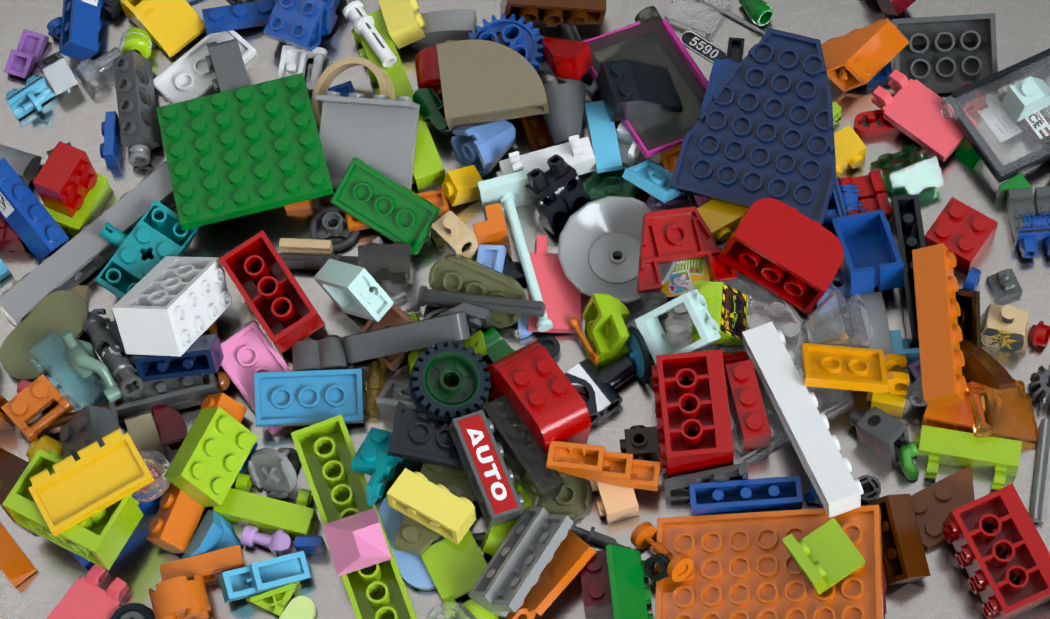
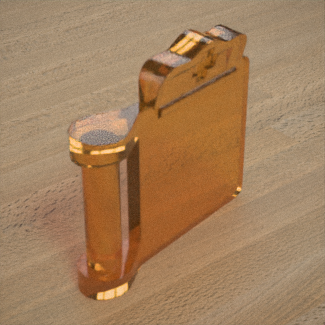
M1014 379L1016 382L1015 388L997 390L976 382L967 383L965 394L970 399L975 423L972 429L975 437H997L1033 444L1038 442L1039 433L1030 395L1025 393L1024 382ZM980 396H984L990 425L985 421Z

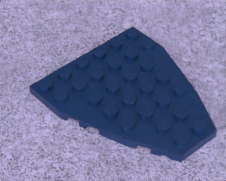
M769 28L762 36L761 41L753 45L748 51V55L730 70L712 96V100L707 108L698 116V120L691 131H688L684 136L671 179L670 189L673 188L678 191L745 208H750L757 200L773 198L796 208L801 214L819 222L823 227L837 177L832 94L821 41Z

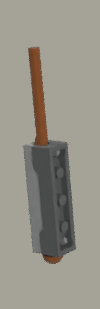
M217 371V374L210 373L143 381L144 386L139 394L133 397H126L122 394L121 398L116 401L96 407L116 410L118 424L125 423V418L151 411L152 415L155 416L153 406L163 405L180 410L201 405L209 394L221 393L220 388L222 391H225L230 386V378L226 372ZM83 410L63 414L44 430L65 425ZM37 421L27 423V426L31 427Z

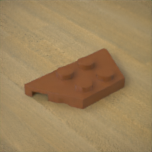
M970 465L911 495L925 550L929 551L946 542L942 532V528H944L942 524L949 513L975 500L972 468Z

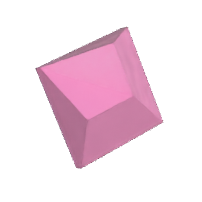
M376 508L322 525L338 577L392 559Z

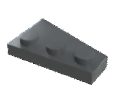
M744 462L687 475L671 476L668 479H664L665 499L688 498L689 484L746 480L748 479V464Z

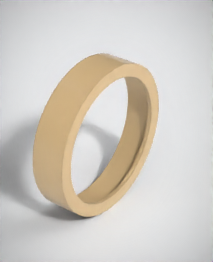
M355 56L340 59L327 67L318 78L311 99L315 121L319 128L323 102L315 100V95H325V91L328 90L332 81L341 72L350 67L363 65L369 68L378 80L380 95L388 96V100H395L394 86L385 70L368 59Z

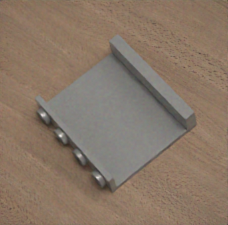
M325 91V95H315V100L323 102L319 137L333 190L337 189L353 157H358L411 190L420 110L419 104L412 102V98L406 96H397L396 100H388L386 95L373 94L371 99L364 98V94L349 93L348 97L340 96L339 92Z

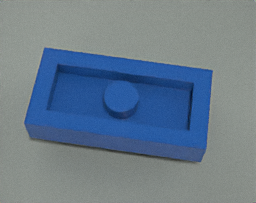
M116 111L106 112L105 122L101 123L104 143L100 144L101 158L105 159L108 167L113 168L119 167L121 136L118 115Z

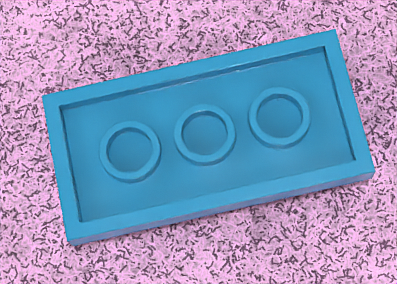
M362 369L254 373L256 427L313 425L342 414L345 424L364 423Z

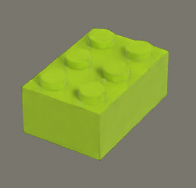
M219 406L201 409L166 471L164 478L203 507L221 506L258 437Z

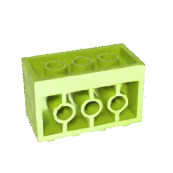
M38 449L3 502V507L18 525L109 571L144 515L138 506L139 502L132 497V493L54 537L28 489L33 486L29 478L46 468L51 475L54 474L55 471L52 465L64 458L54 451L50 450L46 453Z

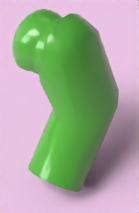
M909 442L907 445L903 444L899 449L900 468L906 478L911 481L916 480L919 476V471L912 460V457L919 454L914 442Z

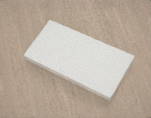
M234 30L208 34L153 79L154 89L170 104L208 96L214 91L212 80L216 79L214 70L209 71L205 58V56L209 55L207 43L215 41L221 43L236 38L244 65L257 55V51Z

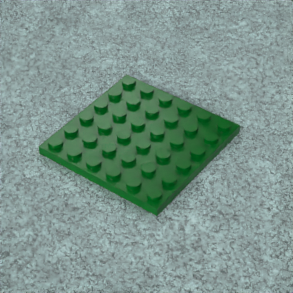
M303 73L156 108L182 231L334 194Z

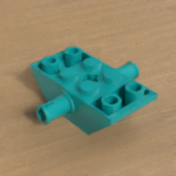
M157 200L152 203L130 234H124L107 222L104 225L105 229H101L99 236L116 246L117 251L97 276L95 282L121 299L164 257H183L198 228L182 231L178 214ZM149 256L151 257V259L148 258L144 261L142 260V257Z

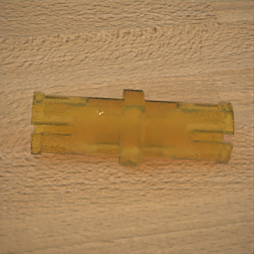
M371 362L369 364L368 383L364 386L366 398L363 414L367 417L371 411V417L380 416L376 398L384 388L383 382L386 370L384 363H380L378 368V362Z

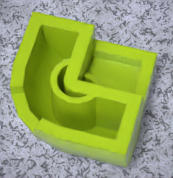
M600 293L592 295L581 316L583 320H586L585 337L593 351L597 352L598 357H600V361L594 363L597 367L606 366L621 355H626L629 352L626 344L629 338V331L625 321L629 317L630 312L617 298ZM583 344V347H584L585 353H586V355H587V358L590 359V358H589V355H590V354L588 353L587 349L585 348V346H584V344Z

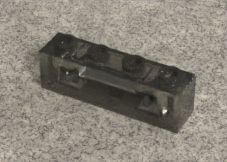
M503 395L483 405L481 410L484 411L486 418L489 417L496 430L493 433L495 441L500 442L502 445L504 461L511 468L514 476L535 507L559 496L565 481L558 471L547 468V455L507 396Z

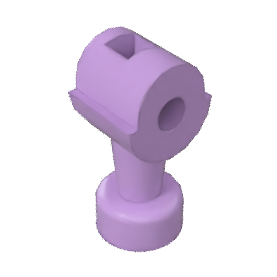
M247 524L243 530L241 545L253 547L256 543L269 548L274 557L294 552L292 540L283 530H278L273 535L259 533L258 527Z

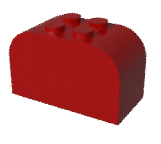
M763 198L750 206L730 235L717 259L800 311L808 314L826 293L843 262L844 252L839 239L832 232L822 227L819 222L809 219L796 208L788 206L780 200Z
M263 230L219 258L220 263L281 354L292 348L298 341L305 339L326 325Z
M532 342L487 366L486 372L490 371L491 374L489 398L529 449L528 452L541 469L547 467L549 445L552 441L587 444L591 429V418L587 406L578 391L540 343Z

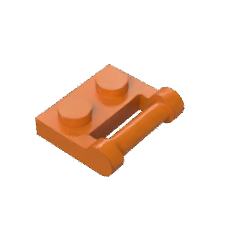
M43 374L1 407L5 415L31 443L38 439L37 435L65 412L68 414L74 409L69 401L62 396ZM54 401L58 404L31 427L27 426L28 422Z

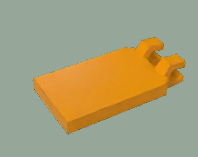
M802 343L801 360L804 386L876 393L890 392L892 395L907 394L906 385H909L910 378L909 373H904V367L907 366V358L904 355L891 353L884 355V350Z

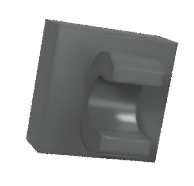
M1012 268L997 272L986 279V283L996 303L1022 295L1023 290Z

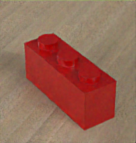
M752 359L726 364V385L743 451L770 446L771 430Z

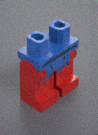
M880 170L870 171L865 176L836 178L823 227L831 226V218L883 209L889 222L892 210L887 193H884L885 186Z

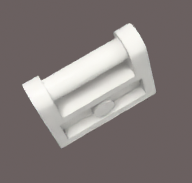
M283 45L277 79L303 73L305 76L307 58H313L310 83H306L308 94L312 97L314 86L322 74L323 62L327 59L328 51L325 48L316 47L309 52L294 46Z

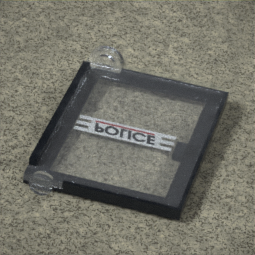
M1050 48L953 92L951 96L944 98L941 102L940 109L945 119H953L998 183L1050 160V105L1016 123L1001 104L1009 87L1029 76L1042 79L1050 88Z

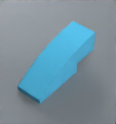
M603 100L585 103L586 120L597 173L623 169L615 124L610 121Z
M304 551L251 563L246 567L222 572L218 576L225 603L262 594L311 578Z

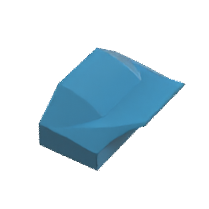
M208 510L182 558L235 545L241 547V540L233 531V526L230 522L215 511Z

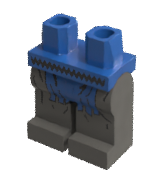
M1050 186L1035 187L1034 195L1032 188L1008 189L1005 204L1015 249H1020L1023 258H1033L1037 256V247L1046 246L1047 255H1050Z

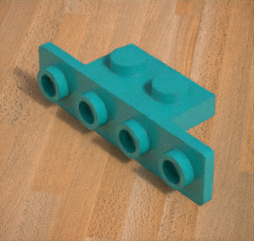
M371 427L351 461V471L372 476L366 486L367 506L370 507L374 506L378 498H382L387 481L393 479L395 467L398 462L403 461V458L387 455L392 432Z

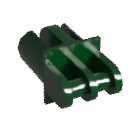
M429 88L416 90L412 100L420 105L419 112L424 118L423 122L431 121L438 130H449L445 120L443 101L438 94Z

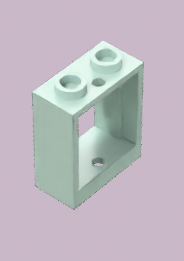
M329 259L314 276L316 282L344 313L379 322L394 304L364 267Z
M698 289L686 292L635 319V323L656 365V355L695 352L721 338L718 324L711 318L707 309V302ZM684 303L701 339L674 352L658 316Z

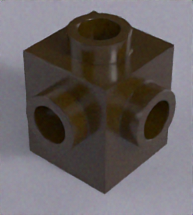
M635 425L630 427V429H624L625 439H620L621 453L633 454V459L660 462L657 426L645 427L643 425Z

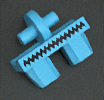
M33 75L27 79L26 85L19 90L13 88L8 91L5 100L16 118L20 119L34 109L38 112L43 110L41 104L55 96V93L43 75L39 77Z

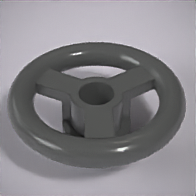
M336 205L325 207L314 215L309 226V233L311 239L324 240L331 235H340L347 238L343 242L332 244L334 251H341L355 242L360 230L349 232L348 229L344 228L343 219L339 213L345 215V212ZM322 219L324 230L317 233L318 223Z

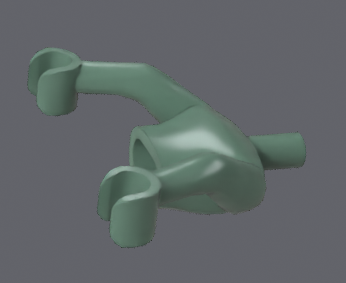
M69 329L61 332L60 336L65 342V358L73 372L83 379L97 373L107 387L103 389V392L109 402L112 403L121 398L122 392L113 380L107 366L97 356L93 345L87 341L75 339Z

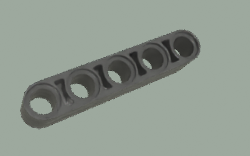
M465 311L342 337L348 363L427 348L431 345L435 346L439 342L446 344L447 341L456 342L471 338Z

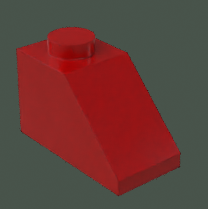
M547 37L542 39L546 63L556 77L580 80L593 65L589 42Z

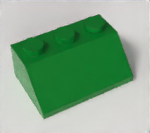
M612 544L606 545L614 619H654L653 613H647V604L652 603L650 586L644 587L643 577H647L644 570L646 560H641V553L638 550Z

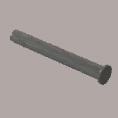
M421 286L418 292V304L421 307H424L426 304L456 307L462 303H468L488 309L490 312L543 317L546 310V305L542 301L428 289L427 286Z

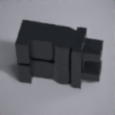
M557 154L548 159L547 164L550 169L545 173L539 168L530 171L527 174L529 184L525 186L540 215L538 219L541 225L554 235L561 231L569 217L579 210L574 209L575 205L581 202L582 206H584L586 203L591 202L577 176L576 170ZM558 217L562 218L561 222L557 224L553 223V221L556 220Z

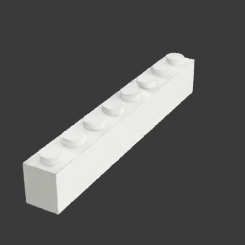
M771 321L742 332L743 348L747 352L749 360L752 359L755 372L828 517L832 518L861 507V495L864 494L862 485L858 478L853 479L850 473L852 468L846 456L842 457L839 452L841 450L839 441L835 434H830L826 415L819 413L815 394L808 392L806 386H804L803 371L798 372L795 367L797 365L792 350L787 351L785 347L786 340L782 331H777Z

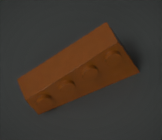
M501 0L500 19L502 13H504L506 19H510L511 15L515 14L516 21L523 16L525 24L532 21L533 24L545 23L547 27H556V25L562 22H568L570 26L602 24L606 13V0Z

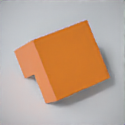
M501 203L485 206L487 220L472 224L478 245L509 246V235Z

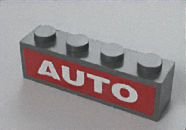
M483 410L452 419L449 432L487 527L490 528L518 519L523 511L524 500L521 493L515 490L513 485L514 476L511 468L506 467L504 463L502 445L500 442L495 441L493 436L494 427L489 417L486 418Z

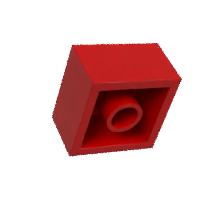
M59 141L34 179L33 184L47 208L72 218L75 212L81 209L84 198L89 190L95 187L98 176L85 151Z
M951 197L925 234L926 247L943 243L956 257L957 265L954 269L967 276L971 267L976 265L994 239L998 222Z

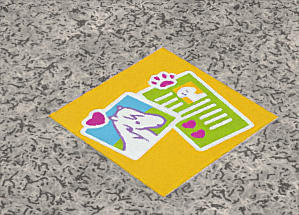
M706 258L677 261L661 292L665 293L667 297H676L693 291L695 281H710Z

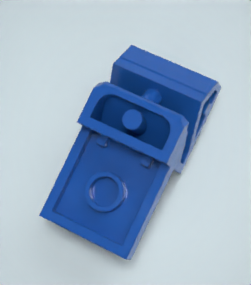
M277 0L263 33L268 38L311 52L321 44V35L326 36L331 33L338 18L335 12L340 0Z

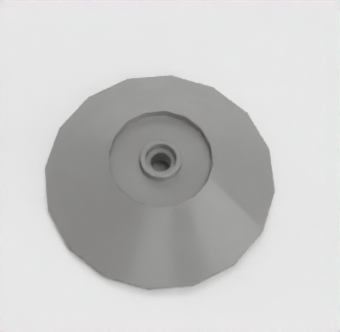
M608 196L586 203L569 217L559 235L558 258L565 277L581 293L590 297L594 293L608 294L625 304L640 300V297L645 294H637L636 291L643 216L645 213L658 210L654 206L633 197ZM619 255L622 258L620 260H616L613 257ZM677 262L657 264L662 286L667 283Z

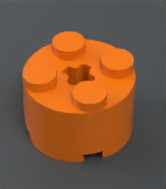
M186 575L174 577L156 584L157 590L155 591L150 588L148 591L155 619H208V612L211 610L203 576L194 575L195 580H187Z

